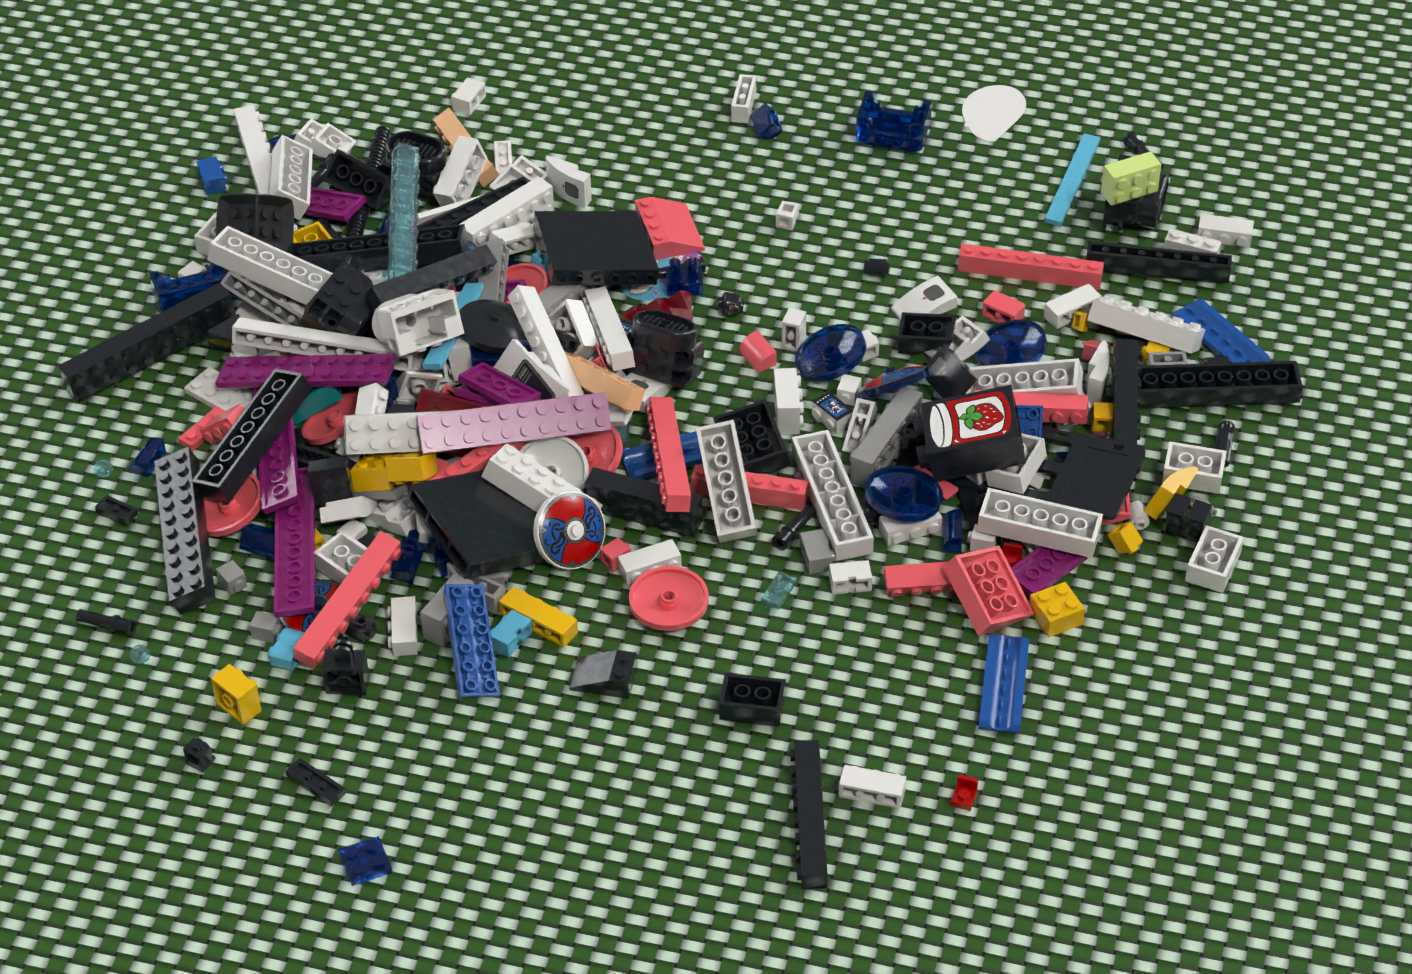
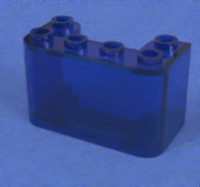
M865 91L856 116V139L858 142L912 152L922 150L931 122L932 101L923 100L920 107L915 105L914 112L881 107L882 100H875L873 97L874 92Z
M211 263L209 266L208 264L204 265V272L172 280L169 274L166 277H162L158 271L150 272L149 275L158 313L219 282L221 283L227 275L225 268Z

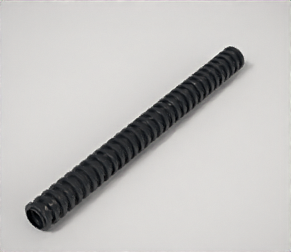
M386 126L376 128L367 163L375 168L384 159L386 152L385 144L391 134L390 129ZM364 203L352 215L346 237L364 234L371 206Z

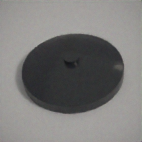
M483 299L472 301L464 305L459 311L464 334L460 336L467 343L480 350L491 353H503L512 339H518L523 346L528 342L510 304L497 300Z

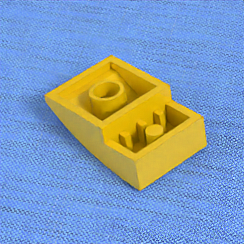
M1196 466L1188 467L1170 475L1143 511L1154 519H1157L1163 510L1167 512L1174 494L1183 495L1199 468Z

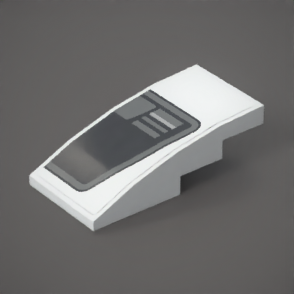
M518 339L511 340L494 366L495 369L541 392L540 400L562 398L570 391L569 387L550 365L543 364L534 352H528Z

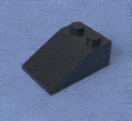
M902 312L897 335L898 353L919 354L941 347L943 344L952 343L957 315Z
M613 650L578 657L569 687L570 691L629 699L638 669L637 652Z

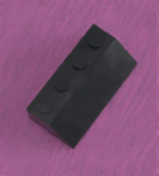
M340 149L336 150L322 178L323 181L343 192L364 195L366 198L365 204L377 210L394 196L401 182Z

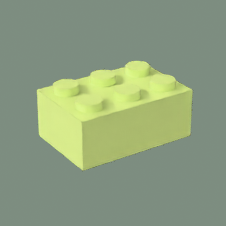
M1150 151L1104 165L1101 194L1110 205H1115L1157 192L1161 163Z

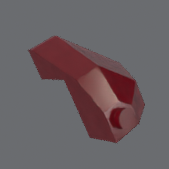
M680 290L667 299L656 298L644 307L632 306L620 314L621 318L625 321L633 322L634 315L639 311L659 310L692 321L691 294L689 291Z

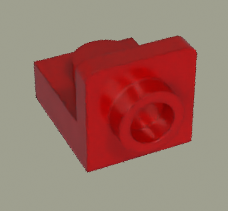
M1004 542L1002 552L1010 567H1013L1022 560L1023 546Z
M959 774L951 799V806L971 811L978 792L979 780L971 776Z

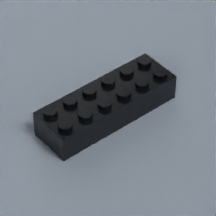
M595 467L592 468L585 481V494L603 505L601 508L602 514L693 538L702 523V495L691 493L689 512H666L665 504L661 503L660 484Z

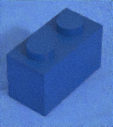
M216 156L196 161L205 194L209 195L226 191L225 184L228 183L226 173H224L222 162L219 163Z

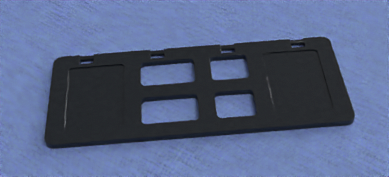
M1042 425V438H1044V441L1071 446L1064 462L1059 463L1044 459L1037 470L1038 472L1057 476L1049 492L1026 488L1025 492L1020 494L988 486L987 480L978 485L966 476L946 480L957 487L984 493L987 492L988 488L1100 513L1103 514L1102 519L1113 520L1117 518L1143 462L1145 449L1134 444L1115 442V440L1072 431H1062ZM1057 435L1067 436V438H1059ZM1114 446H1115V447H1120V448H1124V449H1123V451H1121V450H1116V449H1113V448H1114ZM903 449L895 465L896 472L907 474L916 465H919L917 453H910Z

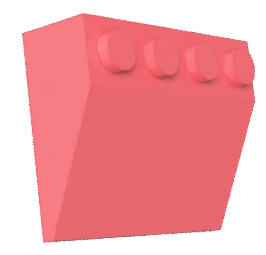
M656 197L635 200V211L639 212L656 260L705 251L686 203Z
M1000 546L955 555L943 567L978 636L993 633L1035 614Z

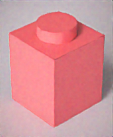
M618 537L600 548V560L610 571L615 572L618 570V556L631 552V547Z

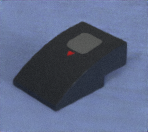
M944 344L927 363V367L920 372L943 399L966 394L978 380L966 363L960 360L956 353Z

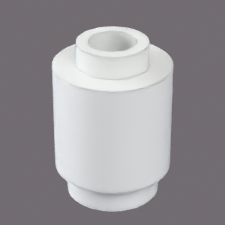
M1140 501L1131 502L1129 522L1133 523L1136 530H1143L1149 525L1148 514L1143 511L1146 506Z

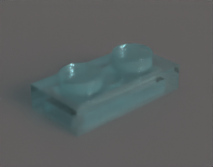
M778 572L762 596L761 603L779 610L796 585L797 578Z

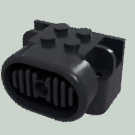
M401 131L390 136L385 144L386 156L377 166V169L401 181L395 194L441 207L433 194V189L437 185L440 173L447 161L443 142L435 137L413 131Z
M1120 154L1118 161L1130 158L1132 156ZM1160 173L1157 192L1115 205H1110L1105 200L1102 231H1106L1108 222L1119 224L1118 230L1121 231L1124 225L1156 229L1165 204L1169 176Z
M351 255L345 258L306 305L300 323L302 327L360 337L369 328V325L372 323L374 310L366 299L365 294L373 286V283L369 277L363 274L364 268L356 269L350 265Z
M642 310L637 312L633 317L632 331L627 335L633 350L635 367L622 370L684 389L701 374L705 345L697 338V325L689 319L659 310Z

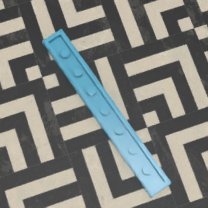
M1084 133L1047 212L1044 223L1062 226L1100 143V137Z
M465 283L457 298L459 311L464 305L479 299L484 289L483 283ZM459 336L442 341V345L431 347L423 362L424 370H441Z

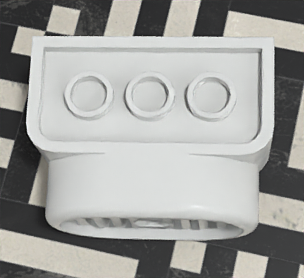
M432 289L420 294H407L386 301L375 309L372 318V329L376 338L380 342L387 344L390 350L397 352L399 356L414 351H425L428 346L442 345V341L464 334L454 290Z

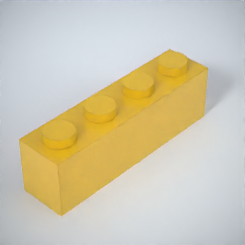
M512 587L499 600L500 615L505 616L511 610H514L532 619L533 632L563 648L578 633V622L572 615H568L558 608L544 603L541 599L535 598L523 590Z

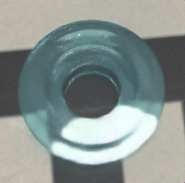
M100 460L95 464L94 474L101 478L107 477L112 474L113 467L107 460Z
M136 645L131 649L130 659L132 662L141 664L149 660L150 651L146 646Z

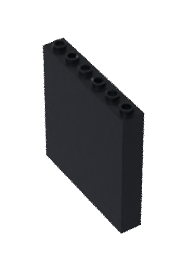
M638 211L534 212L533 228L551 285H657L659 268Z
M484 470L411 484L406 499L464 579L546 561L540 555L534 541L533 527L537 512L481 477Z

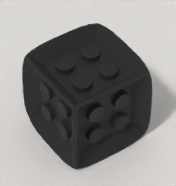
M235 193L221 195L217 205L216 237L229 226L287 252L290 243H293L294 235L293 201L287 197L269 194Z

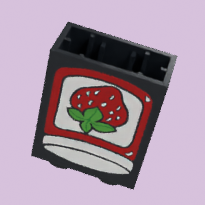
M1012 385L921 403L923 419L914 420L913 422L917 442H925V444L916 446L920 468L930 467L934 482L1026 464L1019 413Z

